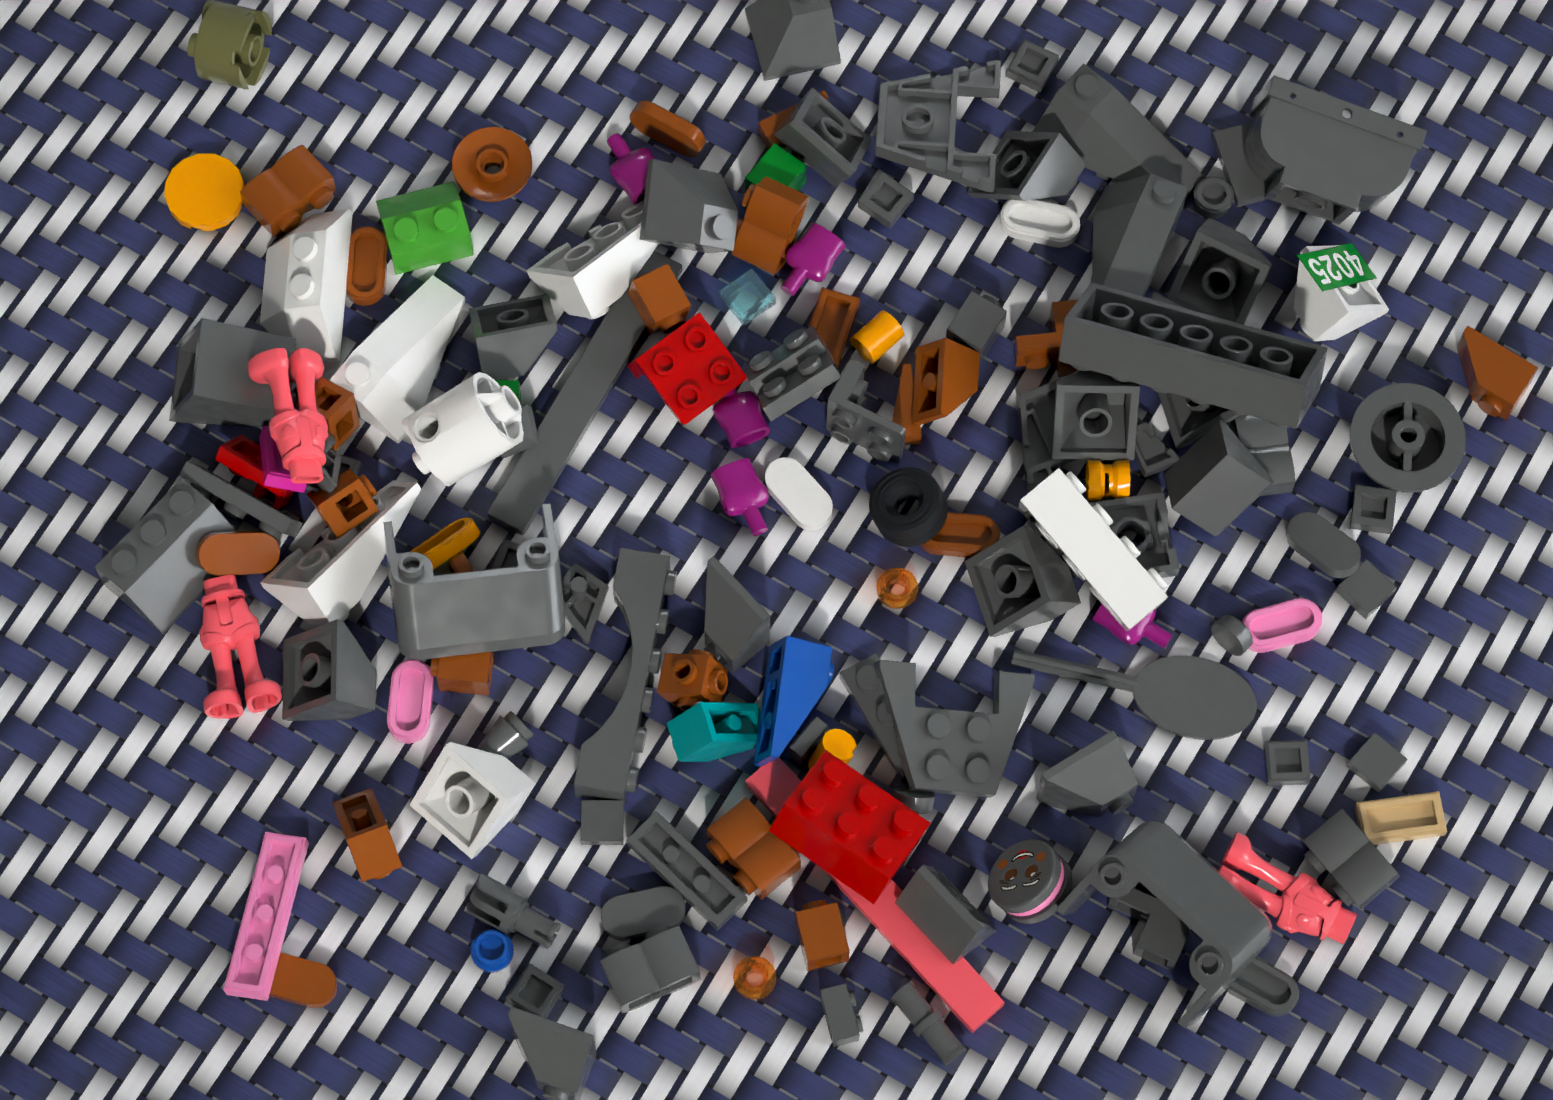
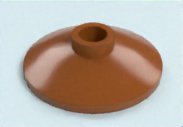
M500 127L481 128L464 137L456 147L452 158L453 175L458 186L469 196L487 202L502 201L516 195L527 184L532 173L531 152L525 141L508 129ZM496 166L500 169V172L488 174L486 170L489 167Z

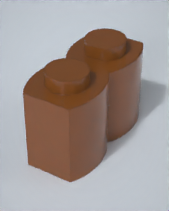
M300 145L286 153L272 168L263 171L242 188L240 194L243 205L275 237L283 232L289 233L300 224L304 213L326 206L331 201L336 188L333 176L304 145Z
M766 176L757 185L751 184L743 198L742 206L747 209L744 220L738 219L732 255L775 275L785 265V256L794 243L809 196Z
M745 797L706 829L707 838L709 839L706 847L720 864L727 861L736 870L737 873L733 875V878L747 895L754 892L762 900L801 869V860L790 845L768 831L771 827L770 823Z

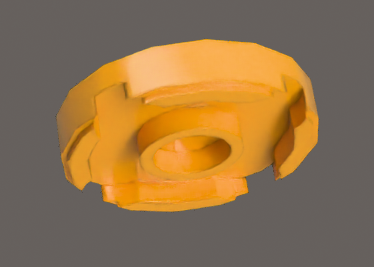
M196 154L183 159L172 168L165 181L164 197L171 215L182 226L190 229L191 227L201 229V231H214L227 226L239 215L242 209L240 191L245 184L239 169L229 159L216 154Z

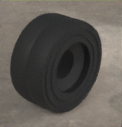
M905 467L889 472L874 486L869 499L870 515L878 530L885 539L898 546L912 547L928 542L940 532L948 514L947 500L939 484L933 476L919 468ZM908 499L919 501L918 507L913 513L909 515L898 513L899 506Z

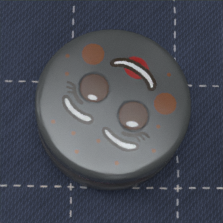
M1037 839L1023 840L1006 849L995 861L988 878V891L991 899L1010 918L1022 924H1034L1051 917L1057 912L1058 906L1069 895L1072 886V872L1068 863L1049 844Z

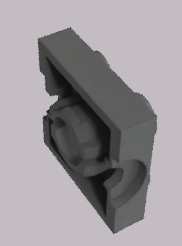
M1164 492L1089 503L1092 507L1098 503L1113 520L1109 527L1116 536L1122 531L1133 530L1142 538H1145L1144 542L1136 547L1141 554L1136 559L1146 571L1152 567L1162 578L1178 576L1180 568L1176 549L1173 548L1170 540L1168 510Z

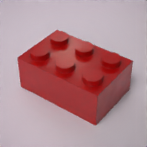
M825 750L784 803L768 831L866 900L875 904L915 849L931 823Z

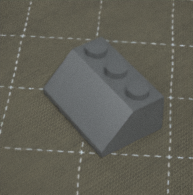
M181 478L95 568L102 584L163 635L204 592L203 582L220 576L210 574L198 565L195 550L200 539L212 532H233L236 530L209 500Z

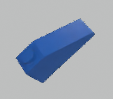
M785 636L769 646L754 758L755 766L762 767L779 758L830 684L834 674V664L831 662L832 647L791 636Z

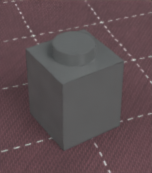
M972 291L948 326L946 338L979 352L980 365L1004 329L1007 311L1003 309L996 299L988 295L980 296Z

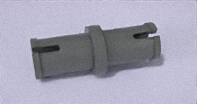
M911 981L898 990L890 999L892 1002H895L915 1027L913 1033L917 1038L922 1036L942 1060L943 1065L947 1066L967 1048L961 1044L943 1022L944 1015L939 1009L934 1011Z

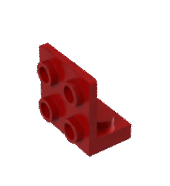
M700 312L627 365L636 379L643 374L646 376L681 425L689 423L747 378L746 374Z

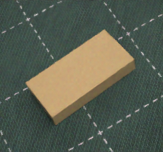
M1439 791L1356 802L1354 806L1358 827L1374 845L1445 836L1447 833Z

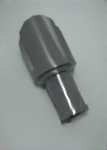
M480 874L476 883L477 887L474 888L470 896L471 902L467 903L464 912L505 935L518 931L548 949L557 937L555 932H559L561 924L555 923L530 909L526 896L486 874Z

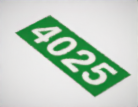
M1352 243L1297 255L1322 292L1377 279Z

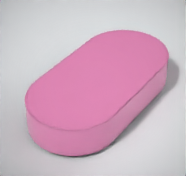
M1297 598L1250 611L1242 620V623L1249 629L1253 638V644L1249 650L1265 653L1313 639L1319 632L1322 624V613L1319 607L1308 599Z
M410 659L401 662L394 669L391 677L387 725L391 735L397 741L407 744L423 739L430 728L434 678L431 676L430 667L420 660Z

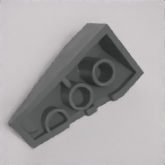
M1084 63L1058 90L1032 131L1060 133L1086 162L1084 168L1096 172L1095 176L1108 180L1110 177L1118 181H1125L1154 174L1188 187L1187 198L1196 185L1204 178V175L1113 85Z
M1154 174L1107 185L1092 215L1093 243L1091 246V258L1093 259L1091 282L1144 297L1179 221L1189 188Z

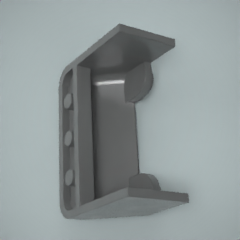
M542 504L543 537L526 540L519 546L517 550V567L434 576L432 563L425 555L417 552L396 554L392 521L383 522L386 563L399 651L405 657L413 660L545 646L554 644L563 637L565 633V611L559 551L551 504Z
M1148 821L1139 825L1102 857L1056 910L1061 915L1076 913L1096 889L1107 897L1118 898L1130 893L1139 882L1143 884L1203 939L1190 957L1189 968L1193 978L1206 991L1178 1021L1183 1028H1186L1200 1020L1267 945L1272 936V924L1269 917L1170 826L1160 821Z

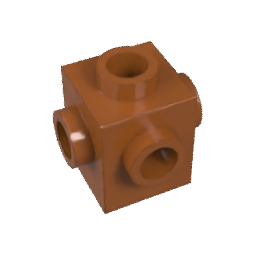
M692 649L689 654L665 653L657 693L674 707L683 711L690 709L699 702H721L722 695L726 692L728 686V670L714 659L712 653L705 650Z

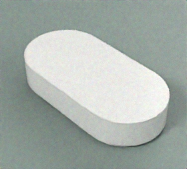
M1036 199L1025 201L1008 200L1001 210V227L1012 238L1061 248L1071 245L1079 234V216L1073 209L1064 205Z
M783 457L771 462L765 472V486L768 493L799 527L813 531L826 526L832 517L833 510L832 500L828 493L797 460Z

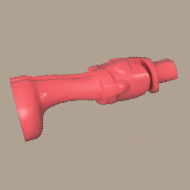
M274 348L261 352L249 360L247 364L248 375L258 384L270 385L273 396L274 417L269 421V432L276 442L282 457L283 468L289 470L290 479L293 483H319L324 479L322 466L326 463V455L324 453L325 440L329 436L327 421L322 414L318 413L315 397V381L322 377L324 372L321 355L308 348L295 350L289 359L285 348ZM289 378L297 386L299 411L294 409Z
M224 575L205 580L203 582L205 596L201 600L203 620L199 635L203 648L211 651L217 682L216 690L204 698L203 708L205 714L217 719H231L242 716L244 712L235 681L231 655L233 650H237L245 681L244 694L248 710L252 713H258L274 707L282 699L281 686L277 682L265 680L263 677L255 646V641L260 637L258 618L251 614L245 601L244 591L238 589L236 576Z
M1239 832L1235 833L1221 861L1222 866L1218 871L1257 907L1275 917L1276 925L1289 933L1300 932L1311 936H1319L1318 939L1322 941L1328 937L1340 944H1344L1357 914L1341 907L1342 900L1338 898L1335 901V898L1322 888L1315 878L1302 872L1295 877L1271 865L1253 851L1251 842L1246 835ZM1233 870H1242L1250 873L1283 893L1281 896L1271 893L1247 881Z

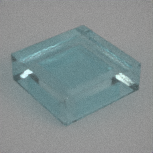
M750 269L719 290V296L743 326L776 304V297L753 269Z

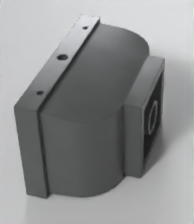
M1274 75L1254 98L1249 113L1252 121L1245 139L1244 153L1250 169L1260 179L1269 183L1264 198L1340 225L1353 212H1363L1374 208L1402 184L1408 174L1414 155L1422 148L1427 130ZM1343 110L1350 112V118L1343 117Z

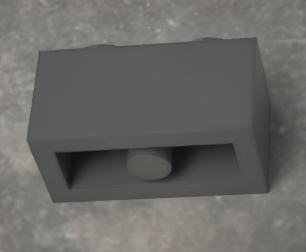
M846 983L821 989L820 999L833 1047L859 1041V1032H863V1026L860 1016L855 1017L853 1007L857 1005L853 990L848 991Z

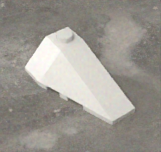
M644 200L623 211L621 214L622 221L610 223L603 227L598 225L589 230L591 238L574 248H571L570 244L565 243L553 250L526 270L529 277L569 315L596 319L606 314L610 309L609 306L622 297L632 283V280H634L658 246V243L640 240Z
M432 275L351 353L329 380L354 393L358 416L398 444L406 435L402 427V420L427 405V397L433 381L439 373L443 354L452 338L465 303V297Z
M393 480L380 489L377 495L372 497L379 509L377 513L340 538H337L329 528H326L319 533L323 538L320 543L306 553H303L298 548L287 556L260 582L262 587L308 624L321 626L337 619L341 621L346 620L349 616V611L361 600L386 554L383 522L392 521L395 538L421 490L417 482Z

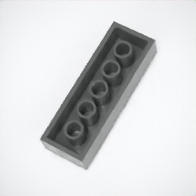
M1091 282L1065 317L1058 361L1070 364L1077 370L1095 371L1109 375L1116 381L1134 382L1148 386L1158 393H1173L1190 398L1191 401L1197 404H1211L1229 409L1236 415H1250L1268 420L1278 427H1293L1297 429L1320 391L1328 348Z

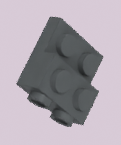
M814 326L806 330L798 329L784 339L783 345L772 352L763 351L751 359L749 366L744 369L748 382L756 392L762 409L770 421L778 418L841 378L829 349Z

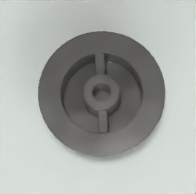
M1413 383L1387 385L1368 395L1358 406L1350 426L1351 449L1361 469L1373 482L1382 485L1383 488L1386 487L1387 489L1396 490L1397 492L1401 491L1402 493L1425 491L1442 484L1458 468L1466 447L1464 424L1451 402L1437 391Z

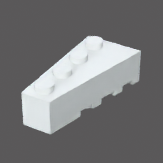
M1058 468L1020 500L1018 509L1027 519L1031 516L1036 519L1035 525L1042 537L1050 546H1053L1055 549L1060 548L1063 551L1062 557L1067 565L1082 581L1087 580L1090 583L1089 589L1128 632L1168 598L1163 591L1168 585L1155 569L1151 567L1146 571L1136 559L1141 555L1140 552L1125 535L1120 539L1109 527L1113 520L1098 503L1092 507L1082 496L1086 488L1071 471L1065 475Z

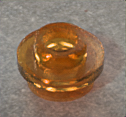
M891 568L883 572L879 577L876 588L877 595L880 601L890 608H905L916 599L918 583L910 571L903 568ZM894 584H899L904 587L905 591L900 595H895L891 593L889 588Z
M758 956L745 958L734 970V986L747 999L758 1000L765 998L775 987L776 971L773 965L765 958ZM754 972L759 973L763 977L762 983L756 986L747 982L748 975Z

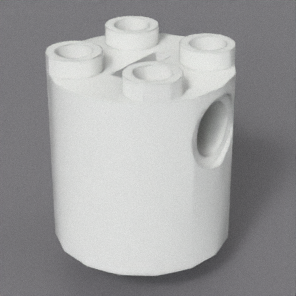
M481 372L471 376L402 420V427L410 437L416 450L412 455L415 465L423 474L432 472L446 486L456 483L523 441L524 435L521 423L522 408L515 393L505 385L501 387L489 375Z

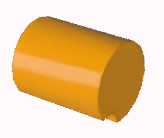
M882 310L850 338V342L865 361L873 364L901 340L905 333L897 320L891 314Z
M841 729L827 731L808 760L809 770L825 750L848 765L854 756L852 752L856 748L854 738Z

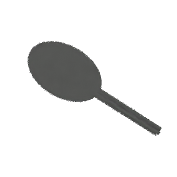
M1014 649L1011 665L1133 692L1134 701L1146 718L1158 727L1186 738L1217 740L1231 737L1246 729L1253 721L1257 711V700L1250 685L1232 669L1205 658L1195 656L1165 657L1147 664L1139 671L1137 676L1017 649Z

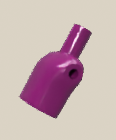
M616 133L607 140V144L618 158L610 165L609 172L613 180L626 192L631 202L636 205L644 200L648 162L650 159L655 158L648 148L642 147L631 151L620 133Z
M811 222L804 234L791 246L785 256L786 262L793 270L781 285V289L786 294L794 296L806 278L817 283L822 282L830 272L835 260L845 249V243L823 226Z
M734 388L712 408L714 417L724 431L731 448L744 447L759 441L770 433V428L762 414L758 398L752 391L738 393L736 388Z
M749 458L737 460L714 470L710 476L718 490L724 512L729 516L743 514L753 536L766 532L768 528L759 508L768 502L769 494L766 486L758 478Z
M1102 604L1092 620L1108 629L1116 638L1127 645L1136 644L1144 636L1165 649L1173 636L1153 623L1156 609L1128 632L1125 631Z

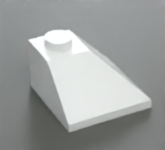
M1340 245L1306 246L1300 251V254ZM1299 259L1293 309L1300 318L1302 330L1309 337L1313 338L1314 341L1336 340L1389 311V308L1371 280L1322 292Z
M449 742L443 748L411 801L410 806L468 857L473 859L518 812L535 782L502 755Z

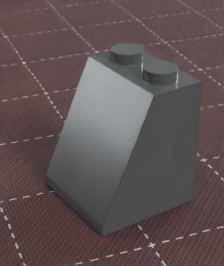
M201 318L179 343L177 348L169 421L235 426H269V421L274 417L273 396L270 385L254 382L248 375L247 364L255 355L274 348H285L289 359L295 351L296 339ZM289 378V385H290V391H291L292 381H291L290 378ZM291 391L293 406H295L296 394Z

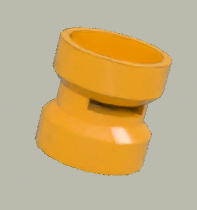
M1087 460V501H1100L1103 497H1113L1114 499L1130 497L1129 460H1115L1112 464H1103L1100 460Z

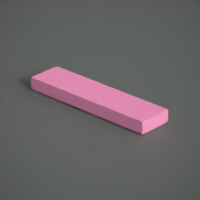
M265 832L223 988L226 995L268 1001L309 845L306 837Z

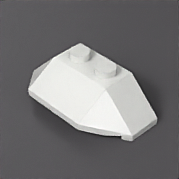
M349 209L311 215L270 246L266 252L260 324L269 333L295 338V350L299 348L313 350L321 355L323 363L340 361L353 214Z

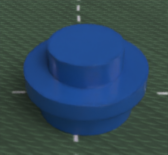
M489 929L479 933L474 938L471 944V957L479 969L490 973L499 972L505 969L512 961L514 948L508 935L496 929Z

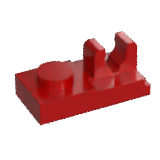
M241 434L220 446L215 460L227 466L234 475L255 481L257 483L254 490L255 497L260 499L267 495L269 491L275 494L273 508L276 510L289 503L293 491L264 486L260 445Z

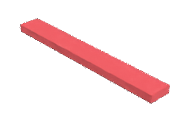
M779 757L754 772L745 780V786L776 818L782 806L800 784L801 780ZM822 869L971 1033L975 1032L1004 1006L1005 1002L964 957L955 964H952L896 905L895 901L902 893V890L893 880H891L875 904H872Z

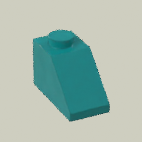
M699 702L667 722L678 761L709 762L756 748L761 713L758 703Z

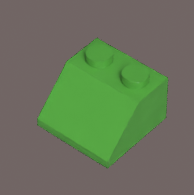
M454 181L376 201L395 275L474 255L469 227Z

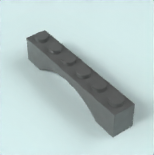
M620 548L613 583L614 601L625 619L631 637V671L624 693L612 715L594 735L581 745L574 781L575 797L592 800H624L625 805L628 792H636L639 768L633 767L635 752L643 753L647 728L640 726L643 712L651 713L654 688L648 687L651 673L658 674L662 649L656 648L658 634L665 635L667 631L669 610L663 609L666 595L673 596L677 571L670 569V556Z

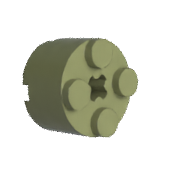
M208 0L203 7L202 22L198 34L193 33L187 47L188 56L194 57L197 76L204 80L242 89H249L247 85L255 86L261 79L269 59L270 48L263 46L265 35L272 36L270 17L263 11L226 2Z

